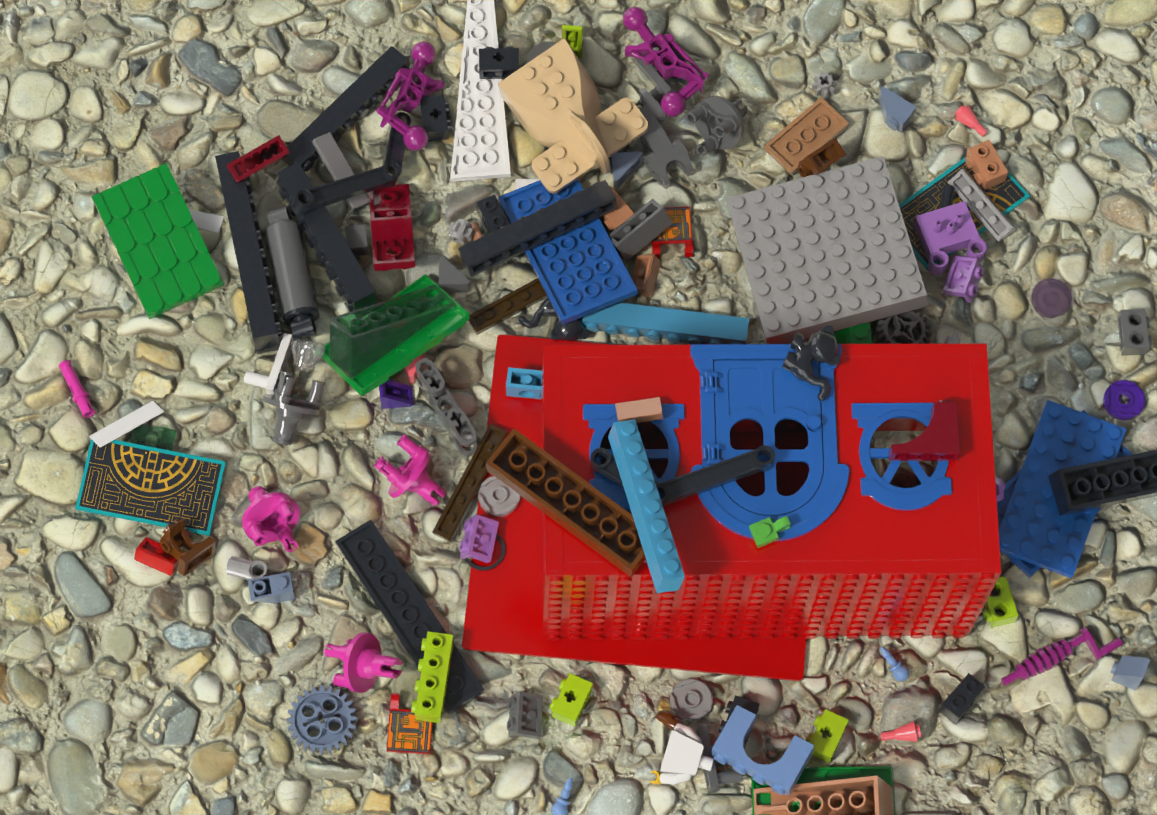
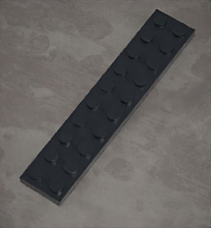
M369 520L336 540L335 544L418 668L419 659L424 658V651H421L422 639L427 638V632L447 633L372 520ZM454 644L444 702V709L448 715L485 692Z

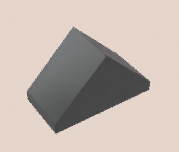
M443 255L439 257V287L445 292L468 293L471 290V282Z

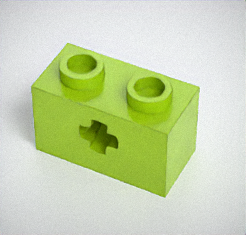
M569 673L567 679H562L558 689L561 692L558 698H553L550 709L552 710L553 718L576 727L593 690V683ZM570 696L574 697V701L567 702V698L569 699Z
M826 709L823 715L818 714L813 725L816 726L814 734L809 733L806 739L807 742L814 745L812 756L830 764L849 720ZM824 732L828 733L827 739L822 737Z

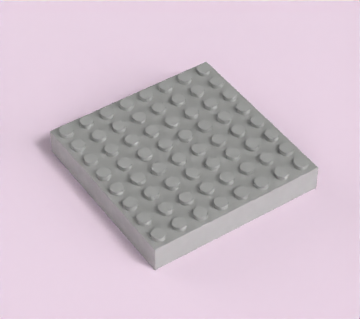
M884 156L726 198L728 211L766 344L792 343L796 332L803 334L804 338L807 339L812 334L819 332L824 326H832L834 331L928 306L927 293Z

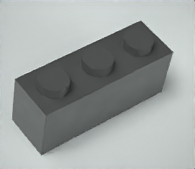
M651 199L608 236L618 255L627 262L669 227L672 221L665 209L654 199Z

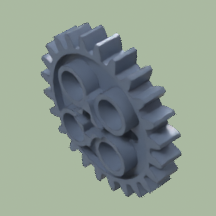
M323 685L320 686L319 691H316L315 687L312 686V693L309 694L308 691L304 690V697L297 695L298 703L291 702L294 710H288V714L292 717L287 718L286 721L288 724L293 725L287 728L289 732H294L291 735L292 740L298 738L296 741L297 746L304 744L303 750L305 752L311 748L313 755L316 750H319L321 756H323L324 750L327 749L332 754L333 747L340 751V743L348 745L346 737L353 738L352 733L349 731H356V726L351 724L357 722V717L352 716L356 714V709L351 708L353 706L352 701L346 702L347 694L340 697V689L333 693L332 686L327 691H324ZM332 703L335 705L332 711L324 709L327 704ZM308 709L315 711L310 717L303 715ZM323 717L325 723L321 724L319 718ZM337 723L341 725L337 731L329 729L332 724ZM313 729L320 731L316 737H310L308 734Z

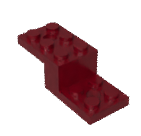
M397 184L392 187H383L369 192L374 271L415 268L409 184Z

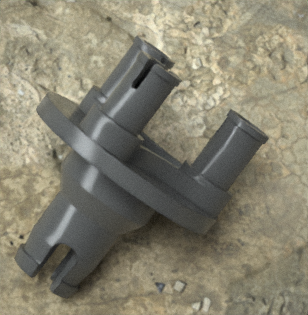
M708 96L685 115L686 121L691 125L695 124L699 134L705 140L696 146L698 155L703 157L716 149H730L741 141L744 134L742 118L748 111L747 106L741 109L738 107L742 100L736 99L730 102L720 96Z
M281 370L278 387L275 388L274 394H264L262 399L264 402L276 406L275 414L277 421L274 437L272 436L273 442L291 445L297 424L303 419L304 414L319 415L322 405L321 397L325 386L324 382L312 380L309 397L304 399L291 394L296 379L293 377L294 373Z

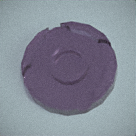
M1050 278L1044 279L1035 285L1030 300L1038 314L1051 319L1062 316L1068 311L1071 306L1072 295L1065 283Z

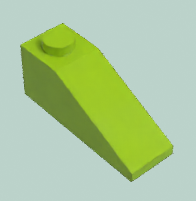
M562 25V39L565 38L577 58L582 59L584 28L582 26Z

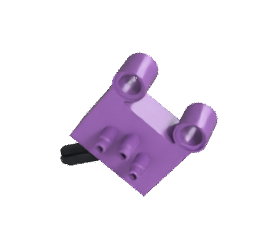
M951 185L943 186L939 209L915 216L913 223L929 262L928 270L934 275H941L945 272L948 263V253L967 248L966 257L977 258L981 262L987 248L986 243L980 239L965 201L952 205L955 188ZM972 249H978L980 253H974ZM934 261H940L942 265H937Z

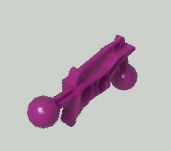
M630 7L623 15V23L628 30L638 32L644 43L626 46L625 56L641 59L645 65L653 63L664 79L674 76L689 82L679 92H669L661 100L663 112L670 117H677L683 113L686 108V101L697 91L701 94L704 92V82L708 79V73L703 72L691 57L673 40V35L658 34L655 36L647 26L648 16L645 10L641 7ZM670 46H672L683 57V59L686 62H689L691 65L678 59V57L675 55ZM658 47L661 50L656 51L653 48ZM667 62H668V63H671L672 65L667 66V65H665L664 63H667Z
M426 41L414 45L411 52L412 59L415 62L411 70L401 68L395 74V79L387 91L384 101L376 110L383 117L380 126L383 128L387 123L403 135L404 144L413 151H419L426 147L429 139L428 134L423 127H410L396 116L395 113L401 110L410 113L419 105L421 97H427L444 87L443 81L434 80L424 74L425 67L432 64L436 58L435 47ZM401 81L402 84L396 100L385 109L386 103Z

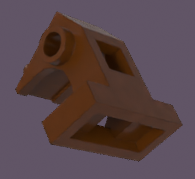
M834 138L799 162L797 171L802 177L825 172V168L847 154L837 139Z
M177 518L173 521L174 525L168 524L166 526L160 543L166 553L171 554L179 561L178 572L186 576L215 555L216 541L208 537L204 541L196 543L191 539V533L185 527V518L180 521ZM185 547L188 551H183L180 548Z

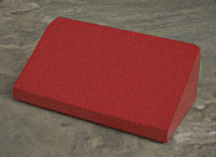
M145 537L136 548L134 557L136 561L169 576L174 573L179 564L176 558L162 549L161 543Z

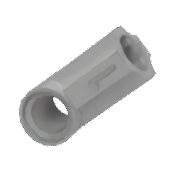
M231 556L228 560L227 575L245 580L270 576L266 564L262 561H250ZM257 571H264L262 575L255 576V573Z

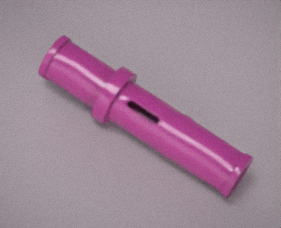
M71 360L62 361L59 364V368L73 394L74 403L78 404L84 418L93 416L95 409L92 407L89 394L84 390Z

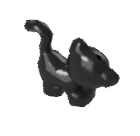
M548 297L534 313L533 320L529 321L524 316L519 317L518 320L522 326L531 329L538 326L542 316L556 317L554 328L550 332L552 340L563 339L573 341L588 337V331L583 326L581 318L562 325Z
M829 325L821 328L819 332L812 334L807 343H804L805 338L803 334L796 332L790 346L795 352L789 351L782 365L784 369L790 371L797 379L811 385L820 386L822 390L817 395L819 401H824L829 396L831 387L826 379L813 376L812 361L827 363L832 366L840 364L834 328Z

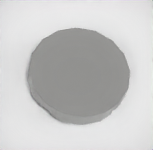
M492 476L481 484L478 500L481 508L487 514L503 517L511 514L517 508L520 502V495L495 476Z
M685 679L677 683L672 690L670 706L672 711L681 720L688 722L699 721L705 718L711 711L713 703L712 692L705 683L696 679Z

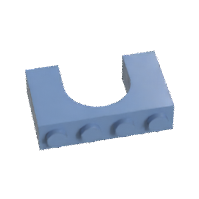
M736 705L712 748V756L721 764L725 765L727 763L733 766L736 772L752 776L755 782L771 786L774 792L789 796L814 752V745L794 735L786 752L777 762L765 765L752 761L746 755L743 746L756 722V715Z

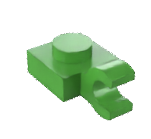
M788 516L782 517L772 523L769 517L749 525V530L757 548L779 540L777 533L790 529L791 523Z

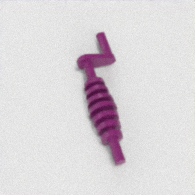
M1083 627L1080 629V635L1069 641L1061 639L1059 644L1054 642L1051 643V647L1046 645L1043 649H1037L1036 654L1032 653L1029 655V659L1025 658L1022 660L1023 665L1018 663L1015 666V671L1001 678V682L1006 686L1019 678L1026 680L1029 679V676L1034 677L1037 673L1041 674L1045 670L1049 671L1052 669V665L1056 666L1059 664V660L1063 661L1065 655L1069 656L1072 654V648L1083 642L1087 644L1096 660L1122 646L1123 643L1120 638H1116L1098 649L1090 632Z

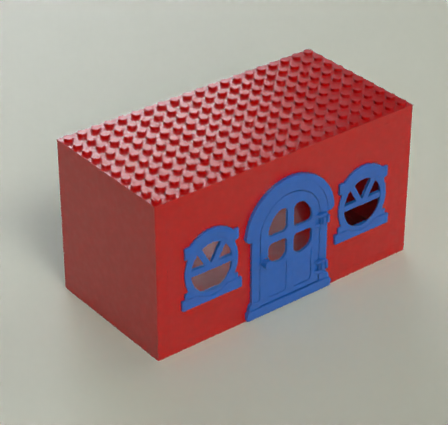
M987 343L837 344L840 364L832 366L827 363L812 361L813 376L826 379L831 387L829 396L824 401H819L817 395L822 390L820 386L801 381L790 371L782 367L789 351L795 352V350L790 348L791 344L543 345L541 448L631 515L632 512L624 488L603 475L595 473L590 467L592 452L600 448L605 433L610 432L614 422H618L615 407L617 403L660 397L663 419L636 423L639 432H662L667 441L669 449H645L648 460H669L661 478H657L651 468L654 480L658 483L752 451L733 449L730 445V432H763V445L771 447L775 453L773 466L770 470L764 471L765 492L760 496L747 494L739 487L736 481L663 507L685 575L677 591L656 593L646 559L634 575L630 577L541 511L543 638H547L550 641H557L560 638L578 641L582 637H590V640L598 641L602 640L603 637H611L612 640H623L624 637H633L634 640H644L646 637H654L655 640H665L667 637L675 636L677 640H686L688 636H697L699 640L710 639V636H718L721 640L731 639V636H740V639L743 640L752 639L753 636H761L762 639H773L774 635H782L783 639H794L795 635H804L805 639H815L817 636H825L826 639H836L838 636H847L848 639H857L859 636H868L870 639H877L881 636H889L892 639H898L902 636H911L914 639L923 638V636L944 638L945 635H953L954 638L966 637L971 632L1001 574ZM939 400L957 402L960 454L956 461H938L936 470L931 477L927 476L918 461H907L921 482V485L913 488H899L890 484L902 461H891L883 477L877 474L871 459H889L888 452L890 448H870L871 438L875 431H924L929 425L931 408L934 402ZM807 431V448L803 450H780L776 448L775 432ZM607 449L613 455L612 449ZM766 455L758 457L762 462L770 460ZM599 457V458H596V459H595V462H596L597 464H601V461H600V460H605V459L602 458V457ZM778 462H805L809 466V474L804 485L791 496L780 495L777 492L776 464ZM659 493L660 499L664 498V495ZM788 516L791 528L777 533L779 540L757 548L749 530V525L769 517L772 523H774L778 519Z

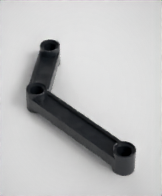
M398 112L395 114L410 126L411 118L407 113ZM389 125L381 167L308 190L301 189L296 193L291 203L292 211L297 215H305L308 211L383 187L394 186L402 173L401 168L406 147L403 135Z
M763 445L750 452L662 483L655 481L658 492L664 495V498L660 499L662 506L665 507L668 504L761 471H768L773 466L774 450L769 446ZM605 448L595 449L591 454V469L624 488L614 455L610 454ZM766 455L770 460L762 462L758 457ZM602 457L607 462H605L604 464H597L595 462V459Z

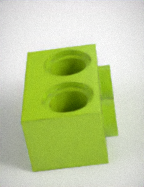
M1006 576L998 578L992 589L998 592V596L989 595L984 605L985 610H983L985 621L990 623L991 628L1014 623L1018 618ZM1000 609L1005 615L998 616L994 610Z

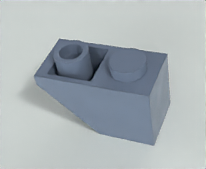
M290 572L248 580L251 601L275 604L295 600Z

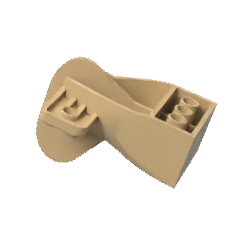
M565 38L498 83L502 99L526 132L535 141L549 148L532 161V169L546 190L552 194L560 192L592 169L599 168L602 173L608 174L611 171L608 158L648 130L646 118L630 98L619 100L601 113L596 86Z

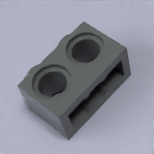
M1145 309L1120 310L1117 322L1121 356L1146 355L1148 349L1152 346V337L1148 335L1147 329L1150 327L1149 316H1146ZM1130 321H1136L1139 325H1133ZM1133 339H1136V340H1138L1141 344H1135V343H1133L1132 340H1133Z

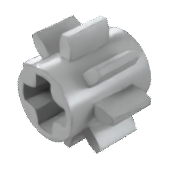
M822 72L819 77L814 76L815 83H812V89H816V96L820 95L826 98L827 95L834 94V87H836L837 81L832 80V74L828 75Z
M458 219L456 223L451 222L448 228L451 235L450 239L458 244H464L466 240L470 242L474 235L473 229H471L472 225L463 219Z

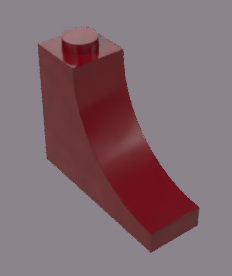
M280 135L230 162L226 167L236 183L255 173L263 170L266 171L279 164L290 152Z
M949 400L934 402L931 408L928 427L918 437L909 442L891 445L888 452L889 461H956L960 454L957 402H950Z

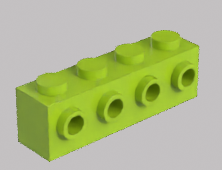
M427 632V638L422 639L421 651H424V658L419 659L418 671L421 672V677L416 679L415 692H418L417 700H413L411 713H415V720L434 723L442 722L454 637L451 634Z

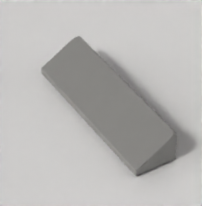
M330 132L313 139L312 143L334 181L354 175ZM366 193L346 199L352 212L369 203Z
M961 169L948 181V184L955 188V192L965 201L966 205L998 242L1016 230V227L981 186L977 184L967 170Z

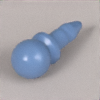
M883 646L880 647L882 656L891 665L889 670L892 671L894 679L899 682L907 680L910 674L909 669L905 665H901V660L896 661L888 649Z
M569 778L564 784L561 797H556L557 802L551 808L553 815L568 814V805L571 802L567 799H569L570 790L573 787L572 778Z

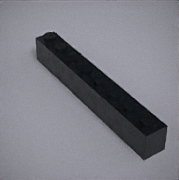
M391 46L287 146L290 153L283 161L288 166L299 162L304 172L309 171L314 162L321 158L312 143L313 139L330 132L337 144L341 136L346 131H350L360 117L366 116L369 109L381 101L383 95L393 83L395 74L401 68L410 69L409 59Z
M606 180L596 182L592 186L582 191H577L565 199H560L548 207L538 209L533 214L521 217L517 221L504 225L490 234H484L475 241L465 243L462 247L458 248L461 260L469 275L473 277L618 209L616 197Z

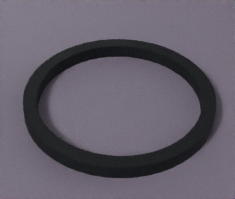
M496 534V538L499 540L502 546L501 556L496 563L487 567H480L474 565L472 562L469 561L468 558H466L465 561L467 562V564L472 568L481 571H487L497 567L501 563L505 555V545L502 538L498 534Z

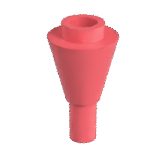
M962 105L954 113L957 116L955 120L974 129L982 137L988 132L979 123L969 105L966 107Z
M914 721L900 726L893 731L881 732L882 741L896 739L918 742L917 738L921 737L919 724L915 725Z

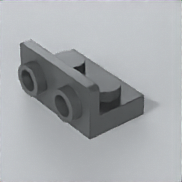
M519 691L510 697L508 701V709L510 710L507 721L508 737L523 736L534 739L541 737L543 695Z

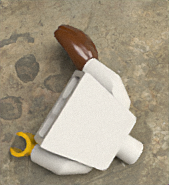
M668 710L659 711L656 718L671 730L660 772H651L652 774H657V779L650 782L657 785L662 783L678 784L689 781L692 776H695L697 768L710 771L714 758L702 755L704 745L701 744V738L692 728L683 725L681 718L676 713Z

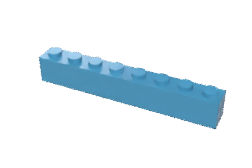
M618 302L583 316L582 324L589 332L604 331L611 335L620 333L627 334L630 337L644 336L652 340L661 338L668 339L670 342L685 341L692 345H699L700 343L746 344L749 318Z
M636 421L614 422L608 439L656 593L677 591L685 575Z

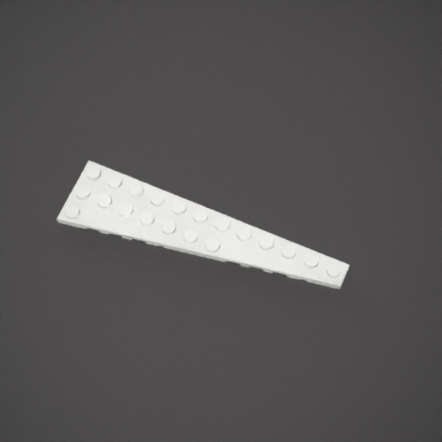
M467 0L450 176L451 182L511 177L504 100L498 86L502 79L479 78V49L485 47L499 48L494 0Z

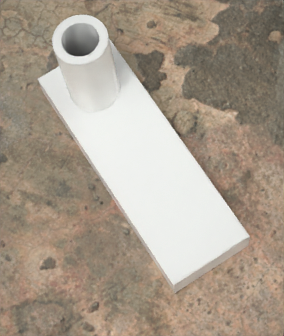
M284 333L270 376L246 371L244 383L263 387L266 389L267 394H274L275 388L278 387L281 370L285 371L294 345L293 336Z

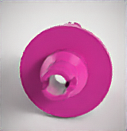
M404 434L398 440L397 445L410 454L408 461L398 468L381 456L375 462L374 467L392 483L388 491V495L392 498H397L407 490L408 492H416L431 505L436 506L439 501L431 495V492L434 490L441 497H444L446 491L429 476L428 470L425 468L431 453L422 445H417Z
M262 486L252 488L248 494L251 504L246 509L242 518L244 532L254 541L256 546H262L265 543L279 540L287 552H293L294 550L291 545L295 549L298 547V543L292 536V530L300 516L297 502L286 493L275 492L268 494Z
M359 633L353 639H348L343 646L328 643L325 647L331 648V650L324 649L326 657L338 658L344 662V674L336 673L333 678V684L336 687H345L353 692L364 693L374 685L378 676L395 679L402 673L401 670L392 669L395 664L402 665V661L396 657L382 655L380 643L377 637L371 633Z

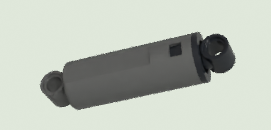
M287 206L267 211L269 226L265 229L264 233L284 324L291 326L296 340L317 335L315 321L318 320L320 314L300 226L296 221H292V216Z

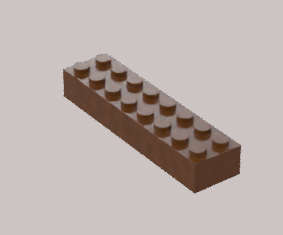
M516 429L511 431L486 462V468L489 473L628 576L632 577L645 561L646 557L633 516Z

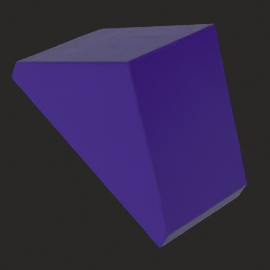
M388 380L379 386L382 409L414 406L412 386Z

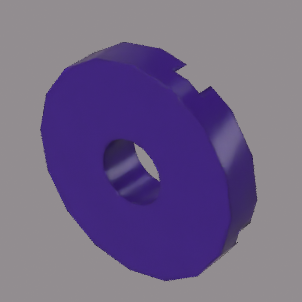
M1119 380L1112 383L1106 389L1103 404L1108 414L1113 418L1122 421L1132 420L1142 412L1145 405V396L1142 389L1140 390L1134 382ZM1126 396L1130 403L1122 404L1119 401V397Z

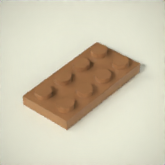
M820 97L766 143L763 149L792 176L797 171L799 162L803 158L836 138L849 127V122Z

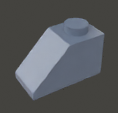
M882 86L879 102L884 123L890 129L902 133L914 117L916 106Z
M1122 656L1119 662L1115 661L1110 673L1114 675L1111 681L1136 691L1145 675L1150 659Z

